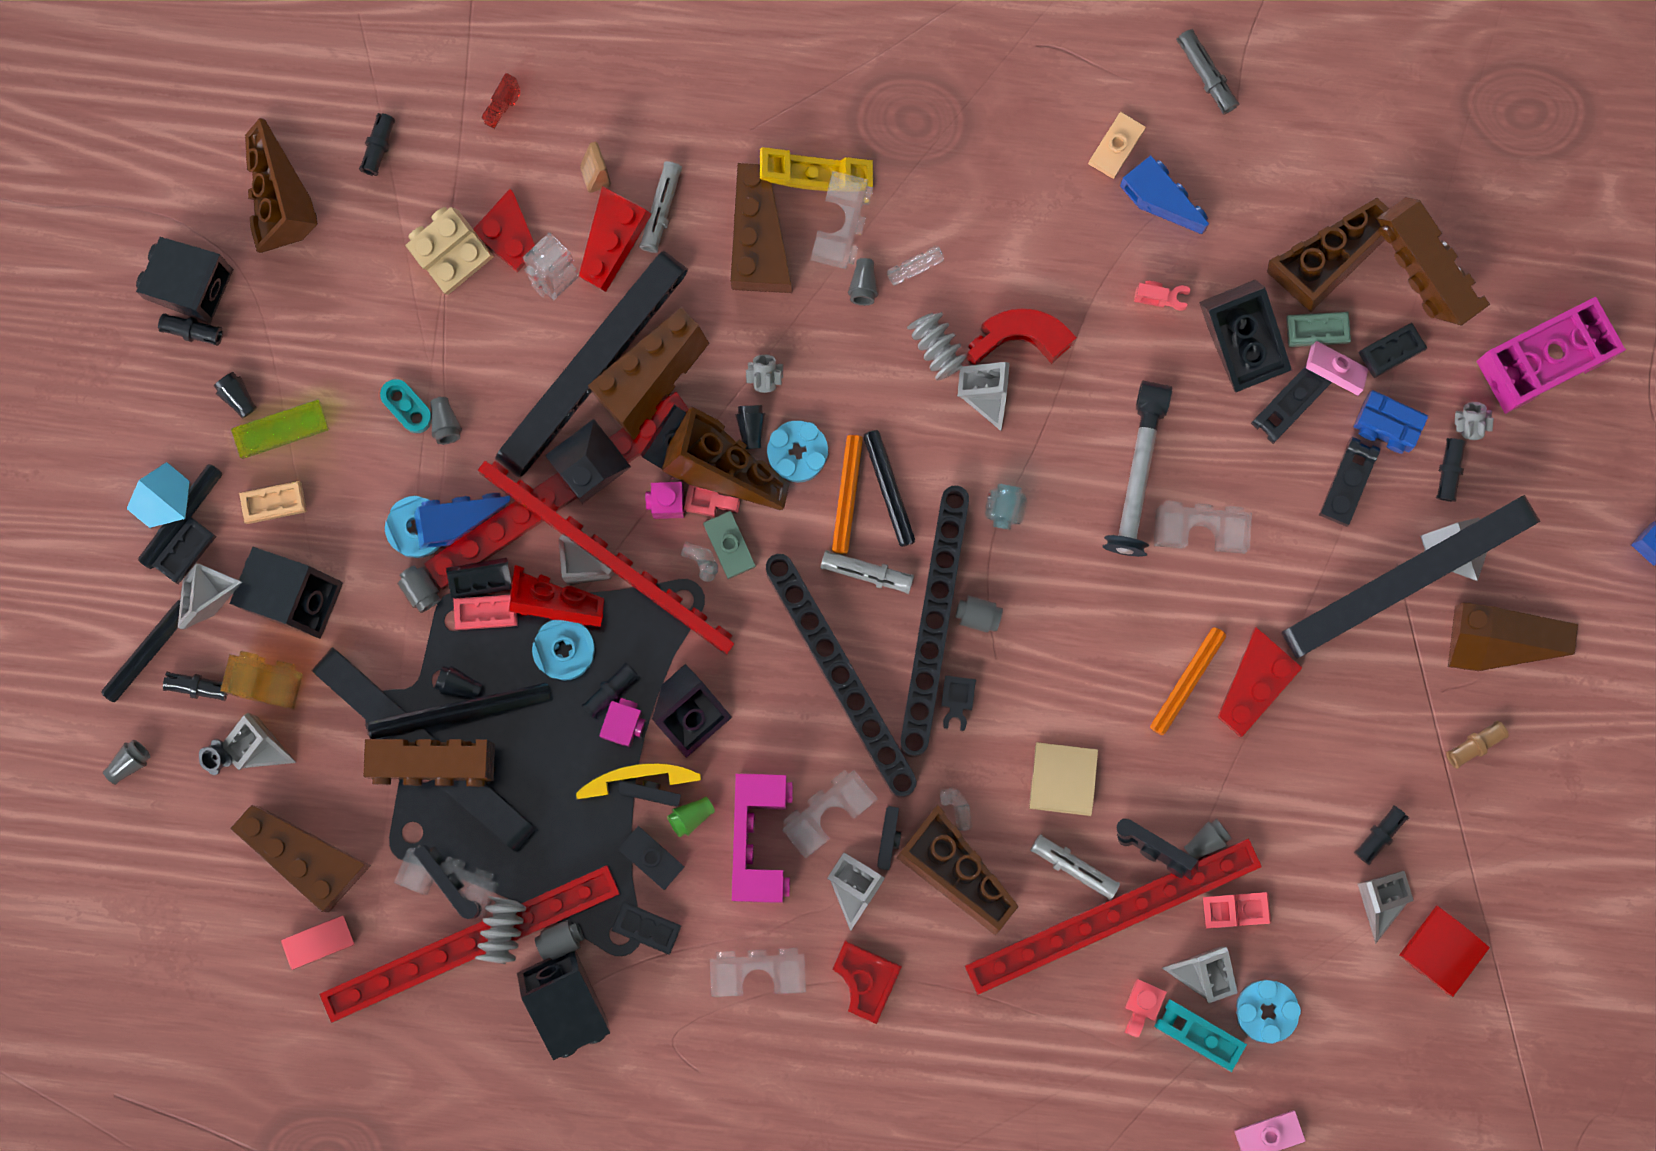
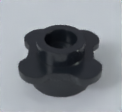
M219 739L212 740L209 747H203L199 750L200 765L211 775L219 774L220 769L232 764L231 755L227 754V751L223 748V742Z

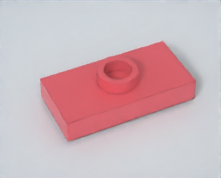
M510 595L453 599L455 630L518 626L517 613L508 611Z

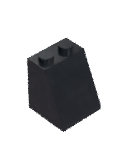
M159 237L157 244L154 243L149 250V263L146 270L142 271L137 278L136 292L145 300L211 324L234 269L218 253Z
M252 547L239 579L242 583L234 591L229 604L321 639L343 582L311 566Z
M576 950L555 960L551 958L543 960L517 973L521 999L553 1060L560 1057H569L578 1048L587 1044H596L611 1033L608 1020Z

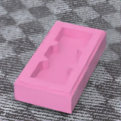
M1318 341L1310 348L1306 369L1357 396L1364 390L1368 373L1367 367Z
M1294 1110L1234 1130L1241 1151H1279L1306 1142Z

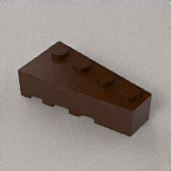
M738 163L731 289L792 293L772 183L760 179V164Z
M1405 197L1377 218L1382 227L1380 228L1381 235L1393 246L1396 252L1394 254L1395 260L1407 271L1410 277L1408 282L1411 288L1420 294L1424 302L1422 307L1429 317L1462 326L1490 305L1485 296L1478 297L1471 286L1476 282L1470 273L1465 274L1454 262L1458 256L1453 248L1446 242L1439 240L1438 237L1442 235V232L1420 200Z
M1378 198L1373 199L1344 216L1342 220L1334 225L1325 227L1304 242L1301 241L1280 256L1277 255L1269 260L1267 273L1305 308L1312 312L1385 241L1380 233V228L1382 227L1377 218L1389 210V208Z
M680 308L593 380L588 387L600 404L634 440L641 432L639 428L647 418L650 420L656 413V406L665 394L670 395L676 387L674 385L676 380L682 373L686 374L710 343L699 325Z
M365 739L363 777L372 779L373 785H391V779H403V785L422 786L423 780H435V786H454V780L466 781V786L485 787V781H494L495 744L489 740L476 739V743L461 739H449L447 742L431 739L415 740V742H409V740Z
M937 804L896 858L996 935L1019 906L994 874H991L975 850H972L962 837L961 832L950 822L944 814L945 812Z
M251 805L230 828L321 912H330L371 866L259 806Z

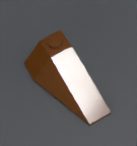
M259 118L245 134L247 170L252 172L253 178L252 188L248 189V199L254 200L255 216H250V228L256 252L263 253L304 240L318 225L311 197L266 120Z
M693 406L689 408L667 448L662 471L692 486L777 510H783L785 508L789 483L764 460H756L745 450L747 445L740 439L736 442L724 431L725 426L719 420Z
M1463 602L1455 606L1448 667L1479 672L1574 655L1578 624Z

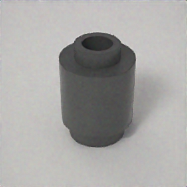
M414 565L399 575L401 580L397 584L412 607L417 608L420 613L429 610L441 601L438 596L439 590L424 567L417 569Z
M968 595L965 601H959L955 617L960 618L959 625L986 633L989 630L996 632L1001 621L1003 608L996 607V603Z
M568 919L541 931V935L535 937V944L543 960L549 958L555 960L580 949V941H583L584 937L578 923L572 924Z

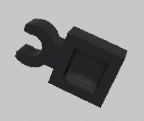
M945 675L941 707L950 708V711L943 719L944 729H948L950 719L956 718L960 721V731L963 732L965 730L967 721L963 715V710L972 711L976 679Z

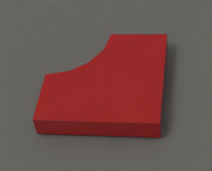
M845 941L832 970L841 975L849 987L851 1000L848 1012L877 1024L902 966Z

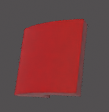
M1435 906L1399 956L1419 973L1428 977L1447 995L1454 997L1490 947L1443 909Z

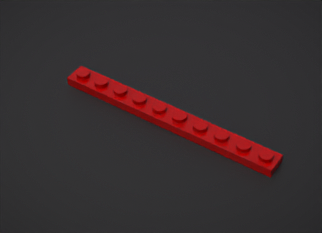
M677 391L656 406V413L650 420L647 418L639 428L641 432L634 440L623 428L609 437L628 463L641 455L674 404L686 412L689 410ZM558 472L535 487L532 495L540 501L544 497L550 500L559 508L558 511L577 499V496ZM515 501L426 561L424 565L443 590L449 586L446 568L483 562L533 529L543 520Z
M484 461L478 468L480 475L602 562L615 574L725 655L733 648L735 643L731 641L733 637L731 633L719 625L716 629L705 622L708 619L705 614L695 607L691 611L680 604L683 598L672 590L668 589L666 593L656 586L658 580L648 572L643 571L639 574L632 569L633 562L620 552L616 556L606 549L609 544L599 536L593 534L590 538L581 530L584 526L571 516L564 519L556 513L559 508L550 500L544 497L540 501L532 495L534 489L521 479L515 483L507 477L509 471L501 464L494 461L491 465Z
M1249 838L1198 860V871L1192 880L1185 876L1179 878L1172 873L1167 874L969 963L964 967L976 994L979 995L1262 866Z
M604 866L521 903L526 906V910L516 912V915L523 918L524 922L513 926L521 931V935L511 937V940L517 941L620 895L609 866ZM481 921L320 993V998L330 1022L338 1021L470 962L476 956L485 955L486 952L480 949L478 944L488 942V939L480 935V932L489 930L491 927Z

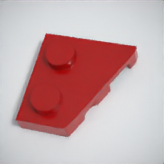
M509 189L473 230L491 251L518 273L537 252V248L514 192Z

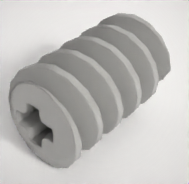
M942 312L927 314L907 326L909 330L915 329L912 333L913 340H921L918 344V349L921 351L927 350L924 354V359L926 361L934 360L929 367L931 371H939L935 376L937 381L945 379L962 368L961 363L967 358L966 354L956 355V352L961 347L960 343L950 344V341L956 335L954 333L944 334V331L949 327V323H938L944 315Z
M488 896L496 902L494 905L485 907V910L492 913L493 917L483 918V922L491 928L480 932V935L487 938L488 942L478 944V947L486 953L485 955L476 956L475 959L501 964L515 961L516 956L508 951L519 947V944L511 940V937L521 935V931L513 926L524 922V919L516 915V912L525 911L526 906L515 900Z

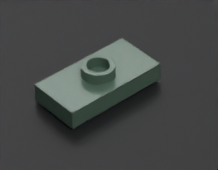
M1349 312L1288 315L1286 317L1289 347L1312 346L1316 341L1323 345L1349 344L1351 342Z
M731 511L703 523L727 579H731L756 567Z

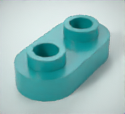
M392 379L382 386L380 391L381 401L409 432L423 433L431 426V411L404 381ZM395 392H401V400L393 401V394ZM415 414H421V422L413 423V416Z

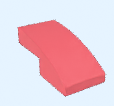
M1268 892L1203 897L1206 929L1271 923Z
M344 916L281 940L291 970L354 945Z

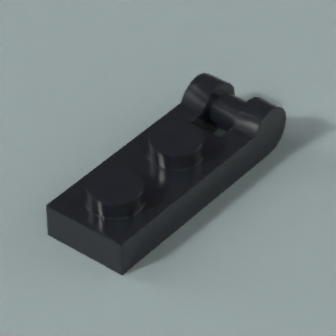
M1305 366L1251 424L1257 430L1261 428L1268 435L1267 439L1274 444L1332 382L1306 369ZM1273 413L1282 420L1277 427L1268 419Z
M1353 436L1347 444L1319 513V516L1346 527L1349 526L1381 449L1374 445L1366 446L1360 443V439ZM1355 454L1365 458L1362 465L1352 462Z
M1122 819L1118 822L1117 840L1121 845H1134L1141 849L1140 853L1153 862L1159 860L1167 865V869L1179 878L1185 876L1190 880L1193 879L1198 871L1197 859L1132 820Z
M422 845L413 852L460 916L465 919H476L481 915L482 907L480 903L469 900L461 890L465 885L454 871L450 874L442 865L446 860L435 846L430 849L427 845Z

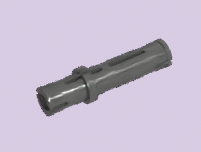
M1193 29L1182 33L1176 40L1205 85L1204 90L1207 94H1211L1223 115L1233 111L1239 106V102L1226 84L1227 79L1225 75H1221Z

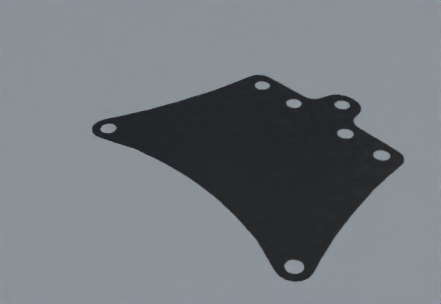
M677 579L656 584L665 593L668 589L675 593L680 590L690 591L694 597V603L688 610L691 611L695 607L702 612L705 605V595L702 588L696 582L689 579ZM634 587L621 590L590 592L604 598L601 627L583 625L590 632L594 640L595 653L593 664L581 676L572 680L562 681L552 679L542 672L536 665L532 653L533 642L539 633L538 631L552 619L517 613L518 626L451 631L445 625L446 615L454 611V601L451 600L449 593L441 598V601L437 603L418 680L409 688L384 690L383 692L407 713L469 700L470 698L440 694L441 691L434 689L432 684L433 675L441 670L442 666L450 668L451 665L475 681L482 683L478 697L547 683L551 693L548 701L425 728L441 742H447L449 739H461L476 743V739L489 740L494 743V781L485 782L532 823L536 830L514 852L441 786H435L434 780L422 783V786L403 785L404 780L399 779L389 834V846L392 853L400 860L423 866L413 852L422 845H427L430 849L435 846L446 860L442 865L449 874L454 871L460 879L519 903H524L608 865L620 895L557 923L568 919L572 924L578 923L586 940L611 955L626 956L633 953L639 947V942L629 939L624 945H616L611 941L609 932L615 923L623 902L638 907L632 878V862L618 850L632 833L634 797L618 793L619 783L623 781L636 784L637 778L608 782L609 795L577 799L576 793L586 784L603 774L623 767L639 765L645 734L656 699L672 660L691 629ZM482 594V595H476V596H470V597H484V596H498V595ZM564 641L559 642V648L555 650L556 655L562 654L564 658L568 657L569 651L572 650V645H566ZM625 662L635 670L639 677L620 696L623 699L637 703L636 709L641 710L643 713L641 718L646 719L641 736H635L631 748L602 739L599 736L609 706L596 719L592 718L581 706L601 688L600 683L604 680L607 682ZM365 719V726L367 729L368 721ZM416 822L422 827L423 836L419 842L408 843L403 839L402 829L407 823Z

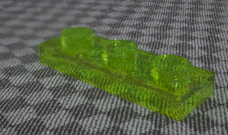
M318 399L231 428L239 456L242 459L329 430L321 402Z

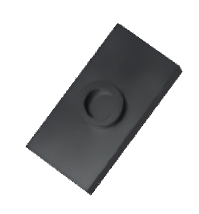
M1410 323L1361 349L1358 353L1373 378H1376L1424 352L1427 346L1413 323Z
M675 404L673 405L641 453L644 459L663 469L667 448L684 419L686 411Z
M190 517L152 566L179 585L217 536Z
M507 558L446 568L451 600L511 590L512 584Z
M643 780L642 786L620 781L618 787L620 795L673 807L679 806L681 799L680 794L660 790L661 784Z
M888 806L886 808L877 863L878 869L889 871L893 849L899 850L902 831L896 830L899 812L897 807Z
M639 826L618 848L623 855L663 890L685 868Z
M623 902L611 931L670 955L681 925Z

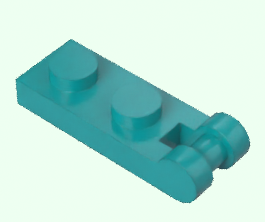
M1169 999L1165 1006L1167 1010L1162 1019L1158 1018L1154 1027L1232 1072L1247 1044ZM1178 1016L1186 1020L1181 1030L1172 1026Z

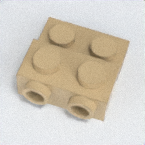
M443 207L432 215L433 222L426 228L420 226L409 234L408 237L411 241L405 246L420 266L429 272L444 294L449 295L494 258V256L459 210L453 207L449 209Z

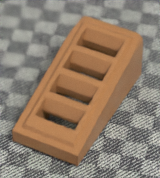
M596 141L589 144L580 165L587 190L590 193L601 190L602 186L605 188L610 187L611 184L599 145Z

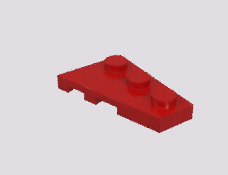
M602 186L579 277L607 292L652 214Z
M518 565L514 566L509 612L601 627L604 598L573 586L562 588L550 583L551 578L540 574L536 578L524 573L525 568Z
M1257 627L1254 628L1234 680L1229 687L1217 716L1239 737L1244 736L1302 669L1296 661Z

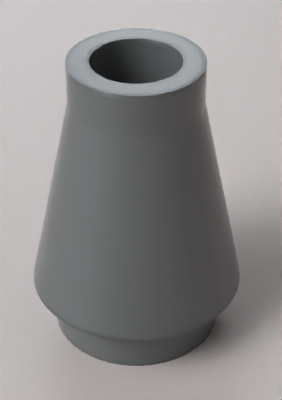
M860 258L856 261V268L848 290L850 301L856 305H871L878 296L874 261L872 259Z
M438 397L431 400L432 437L441 445L458 441L462 428L449 404L448 398Z
M136 740L124 743L109 766L103 771V774L109 782L116 785L122 779L145 767L150 754Z
M1215 819L1213 822L1208 821L1184 848L1190 856L1198 860L1228 846L1226 843L1232 838L1219 820Z

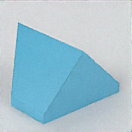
M166 462L138 481L127 510L149 528L185 519L188 490L191 482Z

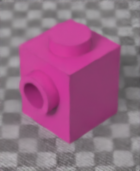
M682 482L651 483V491H646L645 501L646 510H651L653 518H684V487Z
M620 698L619 703L611 701L599 736L602 739L631 748L635 736H641L646 719L641 718L642 711L636 709L638 704Z

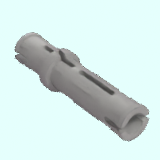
M668 161L664 162L663 171L650 210L652 215L646 224L643 238L639 245L644 251L658 252L663 230L669 224L667 217L680 172L682 171V166ZM667 183H669V184H668V187H667V191H666L665 197H664V201L662 202V199H663V196H664V193H665V189H666Z
M829 550L825 551L821 563V569L823 570L826 569L876 584L877 588L882 589L884 586L905 592L906 594H909L914 575L889 569L886 564L879 566L830 552Z
M1042 834L1037 837L1030 849L1031 852L1054 864L1053 868L1057 871L1062 869L1083 884L1107 897L1108 900L1113 898L1120 886L1119 882L1112 880L1072 855L1069 848H1061L1043 837Z

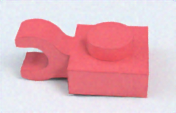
M1145 281V284L1139 283L1134 302L1159 307L1166 305L1183 311L1186 310L1188 304L1179 302L1177 295H1189L1190 288L1181 285L1169 291V288H1164L1163 284L1159 282Z
M689 485L684 511L715 517L717 508L727 512L738 513L740 501L739 498L720 495V493Z
M1136 979L1125 1009L1133 1013L1124 1033L1139 1038L1145 1019L1155 1021L1167 992Z

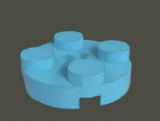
M804 421L784 423L770 436L767 446L768 461L771 468L788 481L796 483L809 481L820 473L827 461L828 445L826 438L813 423ZM794 444H799L800 447H805L807 452L802 453L801 459H796L795 455L789 454V450L793 449Z
M419 496L406 497L396 502L385 522V534L388 542L395 550L409 558H423L433 554L440 548L420 549L418 535L415 532L409 533L408 528L412 527L411 521L415 519L414 512L418 507L422 506V502L429 501V499Z
M551 620L538 631L539 633L532 646L533 658L538 668L550 678L562 681L572 680L584 674L593 664L595 653L594 640L587 628L580 623ZM564 641L566 645H572V650L569 651L568 657L564 658L562 654L556 655L555 650L559 648V642Z
M1263 980L1249 984L1240 993L1236 1004L1238 1025L1248 1037L1258 1042L1273 1044L1286 1039L1297 1027L1301 1014L1295 994L1286 985L1277 981ZM1272 1003L1275 1007L1273 1010L1274 1018L1267 1017L1265 1020L1262 1019L1263 1011L1260 1009L1261 1005L1269 1006Z

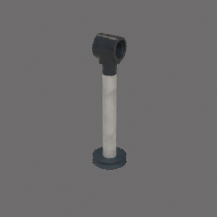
M1141 381L1136 402L1137 414L1141 416L1123 514L1118 536L1108 535L1104 537L1108 542L1102 547L1108 551L1127 556H1147L1144 548L1149 547V544L1138 540L1137 534L1158 423L1160 419H1164V416L1167 415L1172 386Z

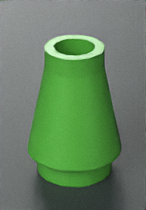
M705 796L700 800L672 809L673 813L669 814L667 819L679 837L684 834L689 836L703 821L715 813V809L710 800Z

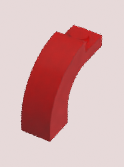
M1011 309L998 313L983 322L981 331L986 337L979 335L968 345L970 350L967 353L966 359L972 365H978L1003 343L1024 341L1034 345L1052 364L1075 344L1077 337L1061 321L1045 312L1034 309Z

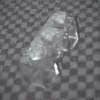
M832 171L825 201L842 207L846 217L845 223L835 233L817 232L811 256L812 261L843 269H848L849 264L854 265L858 252V247L853 246L856 234L862 235L866 217L861 216L863 204L869 205L873 192V187L868 186V179Z
M550 232L523 256L527 266L524 271L529 275L528 279L532 282L531 286L543 298L548 295L554 301L579 277L577 268L572 264L574 260L571 253Z
M1166 501L1164 505H1160L1156 509L1154 546L1184 549L1188 545L1190 529L1195 526H1204L1214 534V551L1245 554L1250 549L1252 513L1244 512V508L1236 506L1225 507L1224 511L1213 510V505L1195 504V508L1183 507L1181 502Z
M844 770L831 781L834 785L833 788L825 794L820 790L807 801L810 807L802 813L795 810L783 820L786 826L782 831L805 859L830 840L820 825L821 817L826 810L833 807L842 808L854 820L878 800L855 770L850 774Z
M408 848L394 883L420 894L428 895L434 880L413 854L416 849ZM448 856L446 862L442 865L449 874L453 871L457 874L465 885L461 890L469 900L480 903L482 912L479 918H485L488 912L485 910V907L492 902V899L488 896L494 897L499 883L492 881L493 874L476 868L475 873L463 869L464 862Z
M798 948L779 949V955L767 956L766 950H748V957H735V951L716 952L717 958L710 959L711 997L743 996L744 979L750 971L756 969L764 970L771 975L774 981V994L806 992L804 954H798Z

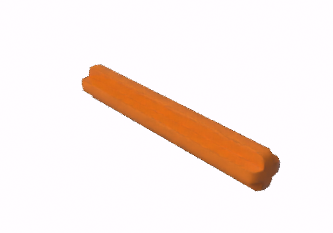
M848 435L846 438L832 552L841 555L847 554L849 550L863 438L859 435Z
M1213 627L1150 725V728L1155 733L1162 736L1166 734L1224 642L1226 634L1222 630Z

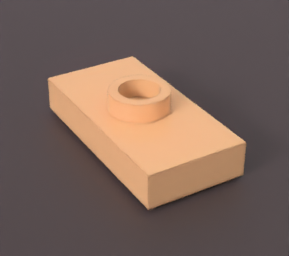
M1120 112L1088 164L1114 179L1146 127Z
M300 481L239 493L244 523L246 524L307 512L302 483Z

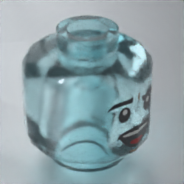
M998 484L997 488L989 490L984 515L987 519L993 520V527L1011 530L1012 524L1018 525L1023 522L1027 497L1021 493L1022 488Z

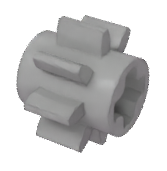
M759 355L753 359V363L748 362L746 383H754L756 391L763 393L771 392L776 389V385L782 384L783 364H776V359L773 356Z
M1470 402L1464 405L1463 412L1456 411V431L1461 432L1464 438L1479 440L1485 436V431H1493L1494 418L1492 417V411L1487 410L1484 404Z

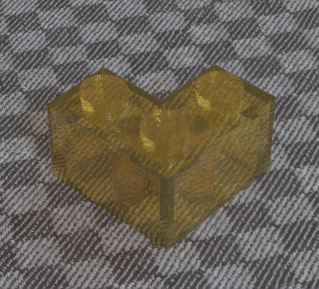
M240 651L239 656L229 654L220 691L235 697L294 710L303 675L294 670V664L277 661L276 666L265 664V658L245 651Z

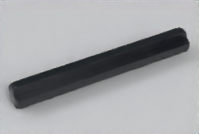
M878 430L869 431L864 434V441L898 543L901 547L915 543V537L880 432Z
M211 464L205 467L188 490L185 519L161 526L138 557V561L148 569L154 568L152 564L186 521L192 517L221 478L222 472Z
M180 600L171 607L102 689L101 693L106 699L116 702L178 629Z

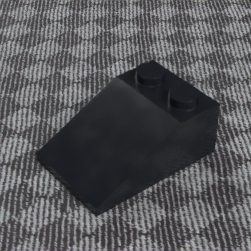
M1253 280L1199 302L1207 328L1234 392H1239L1292 371L1266 288L1258 281Z

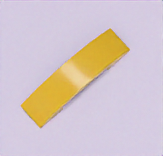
M762 147L760 148V179L783 186L836 192L873 190V160L845 157L842 160L791 155L790 150Z
M668 764L633 765L601 775L582 787L576 793L577 799L609 795L608 782L668 773L670 785L700 781L701 775L692 770Z

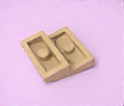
M1036 742L1029 809L1091 816L1098 750Z

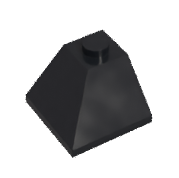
M592 419L545 455L582 504L631 468L630 464L595 419Z
M685 664L662 684L652 720L687 758L727 723L732 716L699 677Z

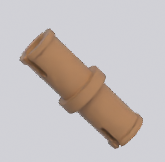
M1497 720L1478 734L1473 732L1467 736L1465 742L1447 751V759L1454 768L1458 769L1474 757H1482L1487 754V749L1508 738L1509 733L1502 722Z

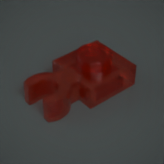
M508 73L504 74L491 97V104L482 115L483 123L493 129L499 123L502 113L506 112L509 105L514 106L520 95L517 79Z

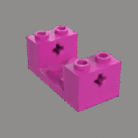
M1595 296L1487 351L1476 362L1504 413L1507 414L1583 372L1586 374L1610 362L1626 349ZM1550 344H1556L1561 347L1563 351L1561 359L1550 357L1548 354V346Z
M736 774L732 871L733 902L783 903L784 897H790V877H784L783 870L747 869V864H753L754 845L748 844V833H754L755 814L749 813V809L786 810V803L793 802V782H787L786 775Z

